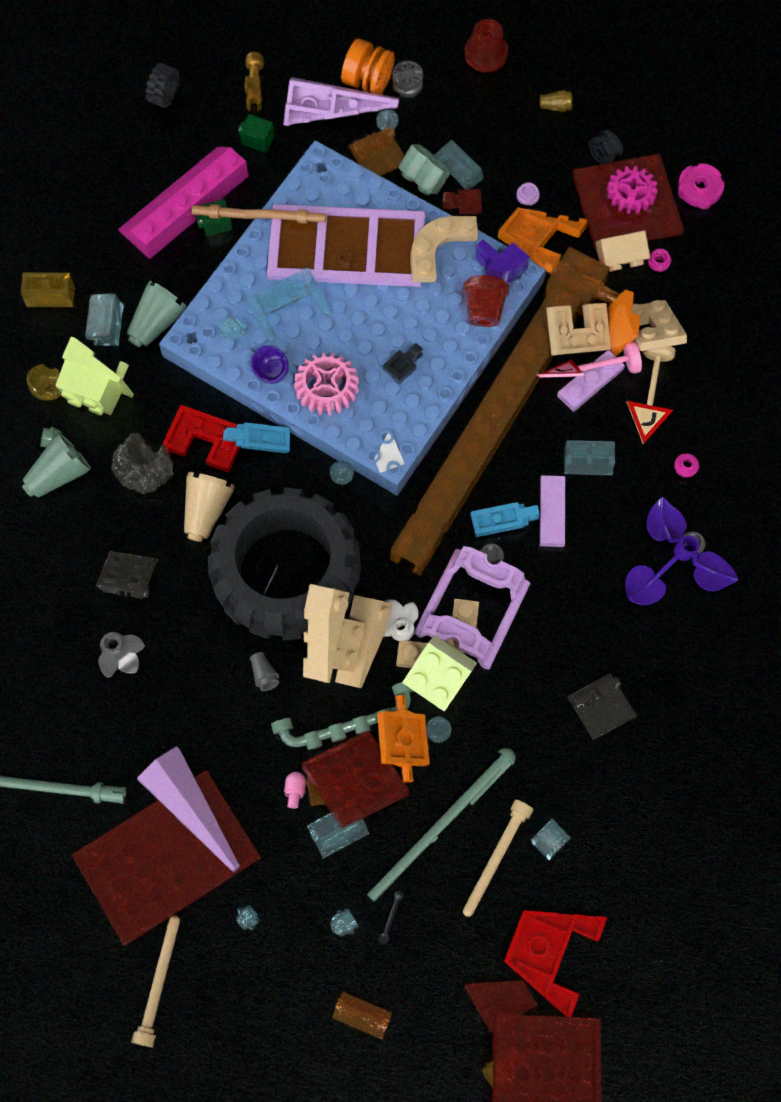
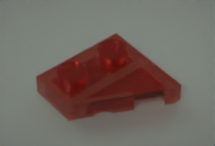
M524 981L473 983L464 986L490 1033L537 1006Z

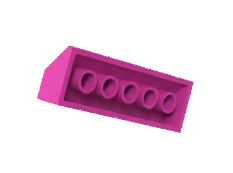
M217 147L121 226L119 231L150 259L197 220L196 215L192 214L193 205L198 206L221 200L248 177L246 161L231 147Z

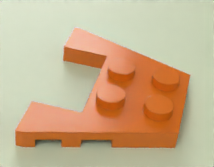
M517 208L499 229L498 238L508 245L511 243L516 244L530 257L531 261L551 273L558 265L561 255L542 247L556 230L579 238L586 229L588 220L579 218V222L568 220V216L560 215L558 218L547 217L546 212Z

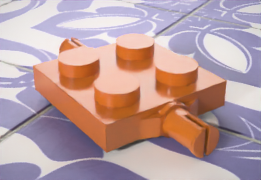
M405 695L395 696L397 711L377 713L381 763L402 767L403 782L409 783L414 781L412 766H426L430 764L425 714H414L406 709Z

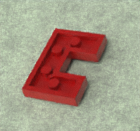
M180 405L162 444V448L185 457L194 437L214 443L206 459V464L229 473L240 447L236 446V442L224 441L223 431L227 427L236 428L237 424Z

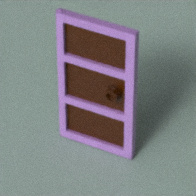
M273 204L272 209L298 211V209H304L313 213H325L326 223L308 221L307 224L297 223L296 220L272 219L267 280L421 287V282H412L410 253L416 235L424 227L425 211Z

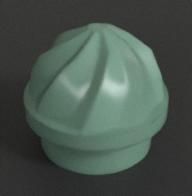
M50 427V429L44 428L41 447H47L52 439L61 431L54 427Z

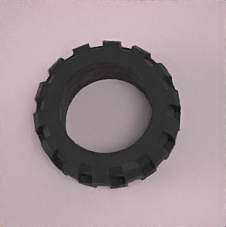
M284 488V494L271 495L270 489L253 494L254 501L247 505L239 502L226 513L227 521L225 524H220L216 527L210 542L212 550L211 555L208 557L209 577L217 600L224 607L225 613L237 625L243 624L250 629V633L267 639L271 635L282 636L283 641L302 639L301 634L308 632V619H304L308 592L288 599L270 598L257 593L241 577V567L246 553L255 542L273 532L294 530L312 536L324 546L330 556V564L326 574L316 586L348 592L349 606L353 600L355 587L359 585L360 579L359 543L356 541L353 527L344 513H337L333 509V503L322 496L314 494L311 498L304 495L303 489Z

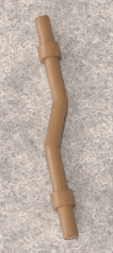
M210 205V207L192 206L193 215H205L214 219L230 217L296 220L297 223L307 224L308 221L326 223L325 213H313L304 209H298V211L275 209L246 210L221 208L220 205Z

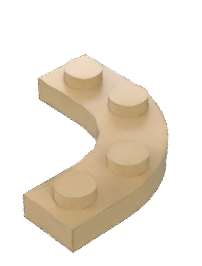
M447 216L438 218L426 224L418 232L410 253L412 282L436 281L435 252L439 246L453 241H477L476 216Z
M454 599L452 617L476 628L479 602ZM450 639L446 641L459 650V644L456 640ZM399 641L396 666L412 668L428 643Z

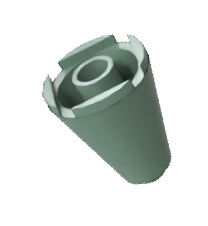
M149 281L127 331V334L130 336L128 340L139 348L141 345L146 347L174 323L186 310L187 306L183 302L179 305L176 303V296L159 284L155 283L154 285L152 281Z
M59 433L52 439L23 478L25 484L22 487L31 497L34 495L41 497L86 474L91 467L82 454L73 448L74 445L64 435Z

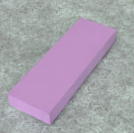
M541 476L540 546L564 547L565 476Z

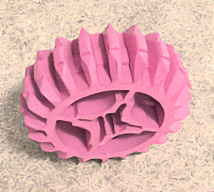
M323 352L321 358H318L314 354L312 356L313 361L305 359L304 366H299L298 374L295 375L296 383L294 384V389L297 391V399L301 400L303 407L309 405L310 412L318 409L320 416L323 411H327V414L331 416L332 410H336L340 414L341 406L348 409L349 401L354 402V394H357L359 391L357 371L355 368H352L350 361L344 362L343 356L335 359L334 353L330 357H326V354ZM312 377H314L316 383L313 385V388L309 390V388L307 387L308 382ZM344 378V380L346 381V385L344 389L340 391L338 389V384L340 383V380Z

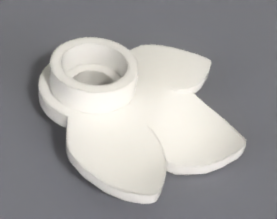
M385 600L384 602L392 603L391 617L383 637L392 636L398 641L409 640L414 633V623L419 616L416 605L411 602L402 607L396 600Z

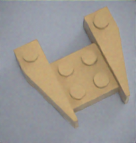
M310 584L304 609V619H308V632H304V642L308 643V657L304 658L303 677L330 683L332 670L338 669L335 682L362 688L387 629L388 621L391 617L392 603L354 595L350 617L345 619L349 593Z

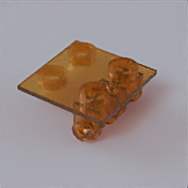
M385 127L383 131L377 134L374 132L372 136L367 135L366 138L360 141L356 140L354 144L349 145L358 164L379 176L399 168L400 163L405 157L393 138L395 132L392 127L389 129Z

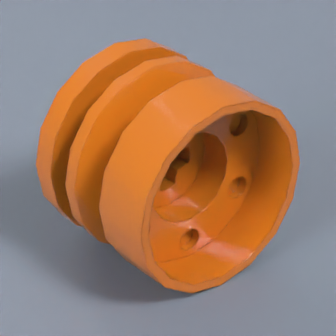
M359 38L356 39L351 45L343 64L342 82L356 89L362 85L364 92L381 95L392 73L395 59L394 53L390 50L384 51L382 47H378L374 51L372 43Z

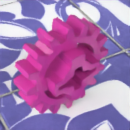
M626 166L624 172L618 169L616 176H611L607 191H609L607 197L608 199H613L611 205L618 204L619 211L623 210V208L627 209V214H630L631 210H635L639 214L640 208L646 211L649 205H653L657 194V189H655L657 182L652 181L653 175L646 176V169L641 170V172L637 171V166H634L633 170Z

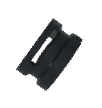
M603 130L599 133V137H594L589 141L588 146L592 156L603 166H609L614 162L615 158H619L623 154V146L620 140L609 130Z

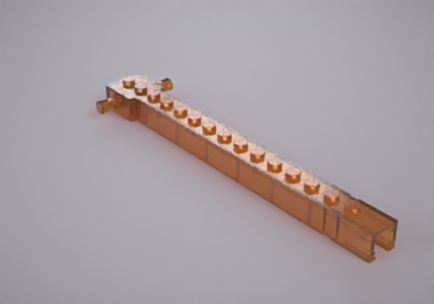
M569 247L551 273L546 271L551 275L546 287L545 296L547 297L418 504L416 513L412 514L391 548L392 561L399 563L403 557L414 563L415 568L413 572L419 576L421 575L440 544L442 535L451 526L540 379L539 374L544 372L553 357L551 354L547 308L571 305L572 322H574L579 313L583 315V305L593 304L597 298L611 304L621 293L604 286L610 270L609 266Z

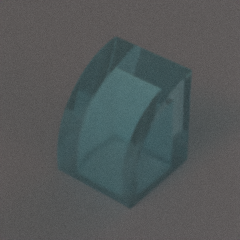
M551 819L534 836L531 842L550 860L568 843L570 837Z

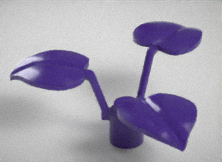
M662 497L654 504L648 514L647 529L649 534L657 541L668 539L670 543H677L674 547L675 556L656 575L647 566H636L631 569L625 581L626 596L630 601L639 605H649L659 601L665 594L666 585L658 578L678 559L687 561L692 557V564L697 567L693 573L694 579L701 588L707 591L721 590L735 583L738 577L732 567L719 555L708 551L702 552L699 555V552H697L700 547L699 541L691 535L683 537L687 526L685 518Z

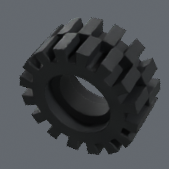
M159 63L156 65V68H153V73L149 76L150 80L147 81L146 98H148L147 101L167 108L168 105H171V100L175 98L174 94L177 93L176 88L179 86L178 80L180 76H178L179 71L177 69Z

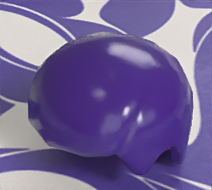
M264 345L257 349L251 357V369L262 382L277 384L286 377L289 371V360L278 347Z

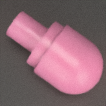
M299 772L290 773L285 781L284 792L285 796L289 797V808H298L299 798H302L303 794H305L306 779Z

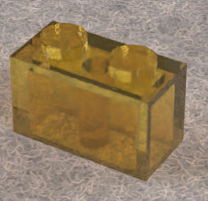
M23 273L21 295L27 307H73L75 286L70 273Z

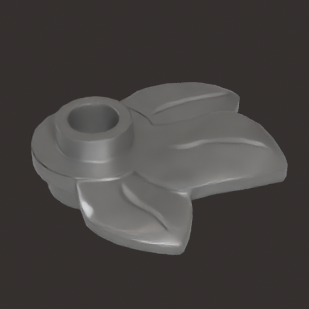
M110 632L104 635L100 642L103 652L98 661L103 674L110 678L118 669L128 674L137 673L139 660L136 653L145 647L142 640L135 635L122 636L117 632ZM111 642L118 643L114 649L109 648Z

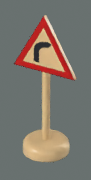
M672 346L643 351V355L646 358L654 360L647 405L627 401L643 444L673 411L653 406L660 362L670 361L675 357L676 350Z

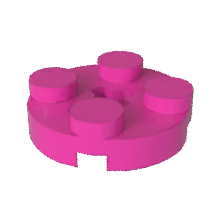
M699 164L692 168L691 166L687 167L681 173L678 182V196L690 205L700 207L701 209H707L710 205L716 203L724 189V182H722L720 172L708 164ZM702 182L705 188H698L696 184Z

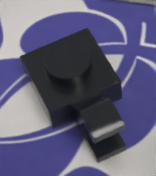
M415 343L405 354L398 350L383 364V370L401 384L417 369L414 362L423 356L421 352L423 348Z

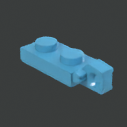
M253 423L237 424L236 428L227 427L223 431V440L236 442L237 447L288 453L290 451V428Z
M516 502L472 511L470 515L475 536L480 537L523 528L529 525V521L539 519L540 514L537 505L525 508L524 504Z

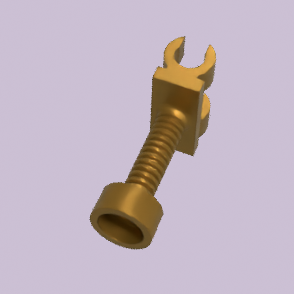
M251 52L246 56V67L250 70V76H245L246 102L249 111L251 110L250 105L254 103L257 104L259 111L261 109V89L258 72L263 68V56L260 53Z

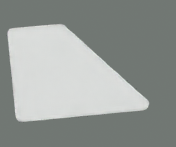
M387 434L384 441H389L391 439V435ZM393 439V442L390 444L382 443L379 449L381 458L376 463L379 472L387 471V464L391 461H397L400 465H404L395 440ZM391 465V466L389 467V470H390V469H393V468H396V467H398V466H396V465Z

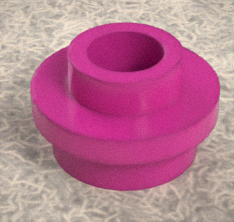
M656 249L650 253L648 265L651 269L655 271H665L668 269L671 257L666 250Z
M682 454L677 457L674 467L680 476L691 477L698 471L699 463L693 455ZM683 462L690 463L691 467H685Z

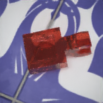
M480 189L458 190L457 195L451 192L443 193L442 207L443 209L458 208L459 214H481Z

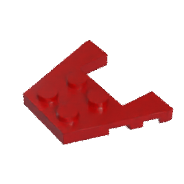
M523 911L504 962L562 1014L571 1018L579 994L554 984V978L572 931L598 942L607 918L602 916L594 917Z

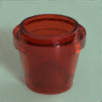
M484 19L476 23L471 37L466 42L465 59L472 68L478 71H495L506 62L508 46L504 40L502 26L495 20Z
M478 275L470 277L462 285V293L466 299L468 323L478 327L498 326L506 297L510 293V285L504 279L496 276Z

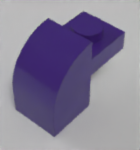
M484 239L476 245L475 257L480 265L487 267L485 277L490 281L509 283L517 279L528 269L530 257L514 243H511L501 253H498Z

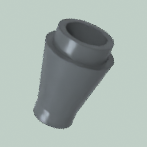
M263 652L252 655L250 660L256 686L261 691L275 688L279 684L278 673L266 659Z

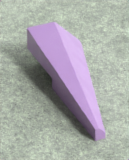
M291 77L284 125L288 126L295 123H306L313 120L330 119L392 107L396 108L399 98Z
M175 747L155 759L137 779L229 869L235 872L240 865L180 749Z

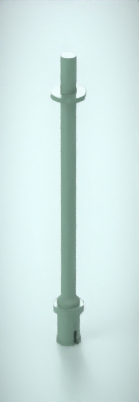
M0 776V787L91 797L95 803L108 801L124 804L125 799L123 797H126V787L106 786L102 782H97V784L91 787Z

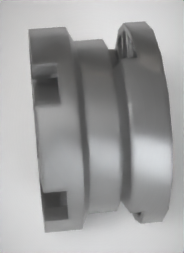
M403 61L394 67L392 72L394 91L400 93V96L403 97L417 95L423 86V71L421 67L411 61Z

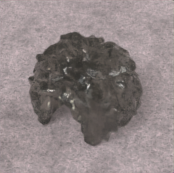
M138 433L130 434L124 440L123 445L120 444L118 446V449L112 456L113 464L111 469L121 485L128 487L130 490L134 489L141 494L156 491L158 487L166 484L174 474L172 472L173 462L170 460L171 455L167 447L163 444L159 452L153 453L152 448L145 444L144 438Z

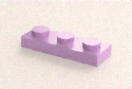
M607 350L594 362L617 357ZM617 363L583 371L584 376L575 377L558 392L557 396L574 412L618 375L625 365Z

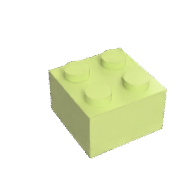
M434 635L402 683L445 711L477 663Z

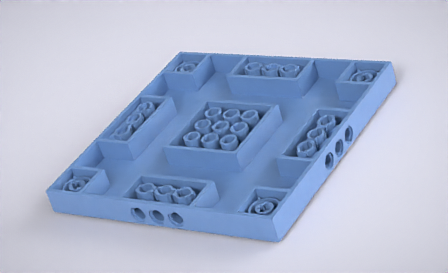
M317 141L313 142L263 208L272 209L273 204L425 211L424 226L435 219L451 216ZM254 219L159 343L163 357L277 425L290 428L292 434L398 496L543 284L546 270L529 259L528 269L514 281L509 283L490 281L485 277L487 267L480 265L475 257L476 245L484 239L498 253L504 251L507 246L478 231L477 241H453L439 246L435 252L437 279L435 282H421V287L267 280L272 219ZM417 343L423 348L421 351L423 356L414 362L417 369L399 384L383 370V364L398 350L405 354L413 344ZM264 345L278 347L289 360V371L286 377L277 384H266L252 372L251 357L257 349ZM323 352L326 354V357H330L334 353L335 359L343 356L344 362L350 361L352 368H355L357 371L356 376L359 378V384L357 385L359 391L357 394H354L355 401H349L348 409L341 406L340 414L336 410H332L331 416L327 414V411H323L320 416L318 409L310 412L309 405L303 407L301 400L297 399V391L294 389V384L296 383L295 375L298 374L299 366H304L305 359L312 362L314 354L321 358ZM312 377L308 382L307 387L309 388V390H311L313 388V385L316 383L314 377ZM342 378L340 380V383L338 384V389L340 391H342L346 385V381L344 380V378ZM387 434H390L391 439L389 441H384ZM394 439L403 458L404 465H400L397 461H391L387 464V471L381 473L376 465L381 458L379 449L382 443L390 444ZM391 465H396V466H398V467H396V468H393V469H390V470H389V467H390Z

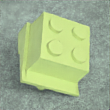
M71 337L62 356L65 361L55 386L62 392L61 396L68 399L67 402L79 408L81 405L90 407L89 411L95 414L102 415L106 413L111 415L121 394L131 398L134 395L123 381L129 365L120 362L114 373L93 357L95 353L76 338Z

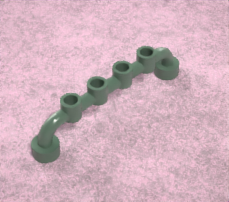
M402 682L392 686L394 696H406V709H408L411 702L410 693L414 690ZM396 707L383 709L374 714L361 716L345 723L335 724L319 731L309 732L300 737H293L290 734L289 730L293 729L290 718L273 722L271 726L273 733L279 734L282 741L292 747L307 745L308 750H312L322 746L321 740L331 738L332 742H338L346 739V733L353 730L356 731V735L371 731L370 725L378 723L377 713L382 711L394 712L397 710Z

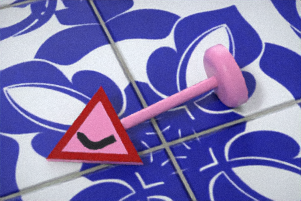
M633 340L625 346L624 356L580 366H577L571 359L539 374V377L584 376L582 371L626 362L627 368L631 373H639L642 368L641 355L637 343Z

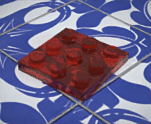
M369 731L302 764L303 770L341 829L404 798L409 793V789L392 764L381 763L380 747Z

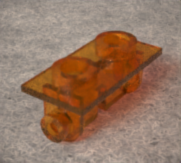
M342 992L332 1018L382 1039L392 1013Z

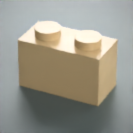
M645 231L601 239L596 242L600 268H608V272L622 269L621 265L630 263V267L644 265L643 260L650 258Z

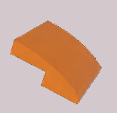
M624 290L607 307L611 343L610 352L614 356H617L625 349L628 343H631L639 335L640 315L632 313L634 292Z

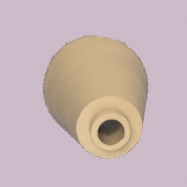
M190 472L187 475L184 533L189 534L188 539L202 542L203 538L208 539L235 486L231 484L227 487V481L205 474H200L199 478L193 477L194 473Z

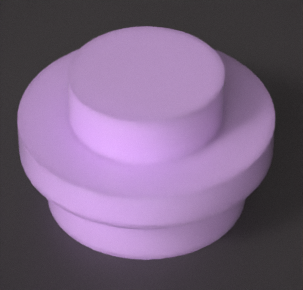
M525 183L519 187L517 199L524 205H532L539 199V190L534 184Z

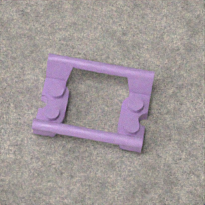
M463 546L461 550L455 549L413 634L418 638H423L426 635L433 638L436 635L445 642L450 639L456 640L460 651L476 657L483 668L490 669L530 586V582L525 580L524 573L516 567L502 561L496 565L490 564L487 561V554L474 548ZM460 567L465 568L471 577L496 588L507 587L511 589V603L492 642L481 636L479 630L451 616L440 617L434 615L453 574Z

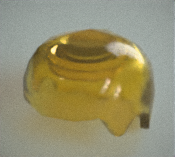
M44 364L31 368L27 374V384L32 395L40 400L48 401L58 398L62 392L55 385L60 372L56 368L48 369Z

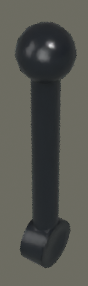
M401 890L394 892V903L384 932L379 936V941L382 944H386L389 941L388 934L399 901L404 897V893Z

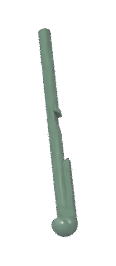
M502 748L498 751L501 756L367 894L371 900L375 902L426 847L436 841L438 834L468 804L473 805L507 768L514 764L515 754L511 749Z

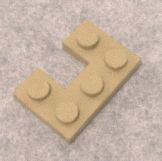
M656 300L641 305L633 304L632 313L640 315V325H651V327L639 330V335L634 339L640 351L687 343V335L666 300Z
M606 303L583 305L585 328L573 329L571 305L547 308L551 354L562 355L611 350Z

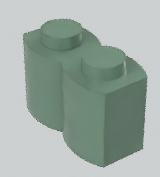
M415 144L411 145L399 165V169L403 172V177L409 181H415L418 189L426 195L438 194L451 173V170L436 159L432 153L423 146Z

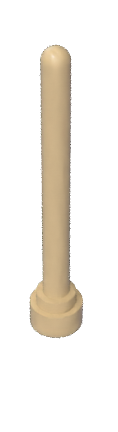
M519 800L514 801L510 814L512 818L463 909L465 916L473 915L520 823L531 816L533 808Z
M174 915L169 919L141 1027L138 1026V1030L134 1031L132 1043L153 1047L155 1036L153 1035L154 1030L152 1026L180 923L178 916Z

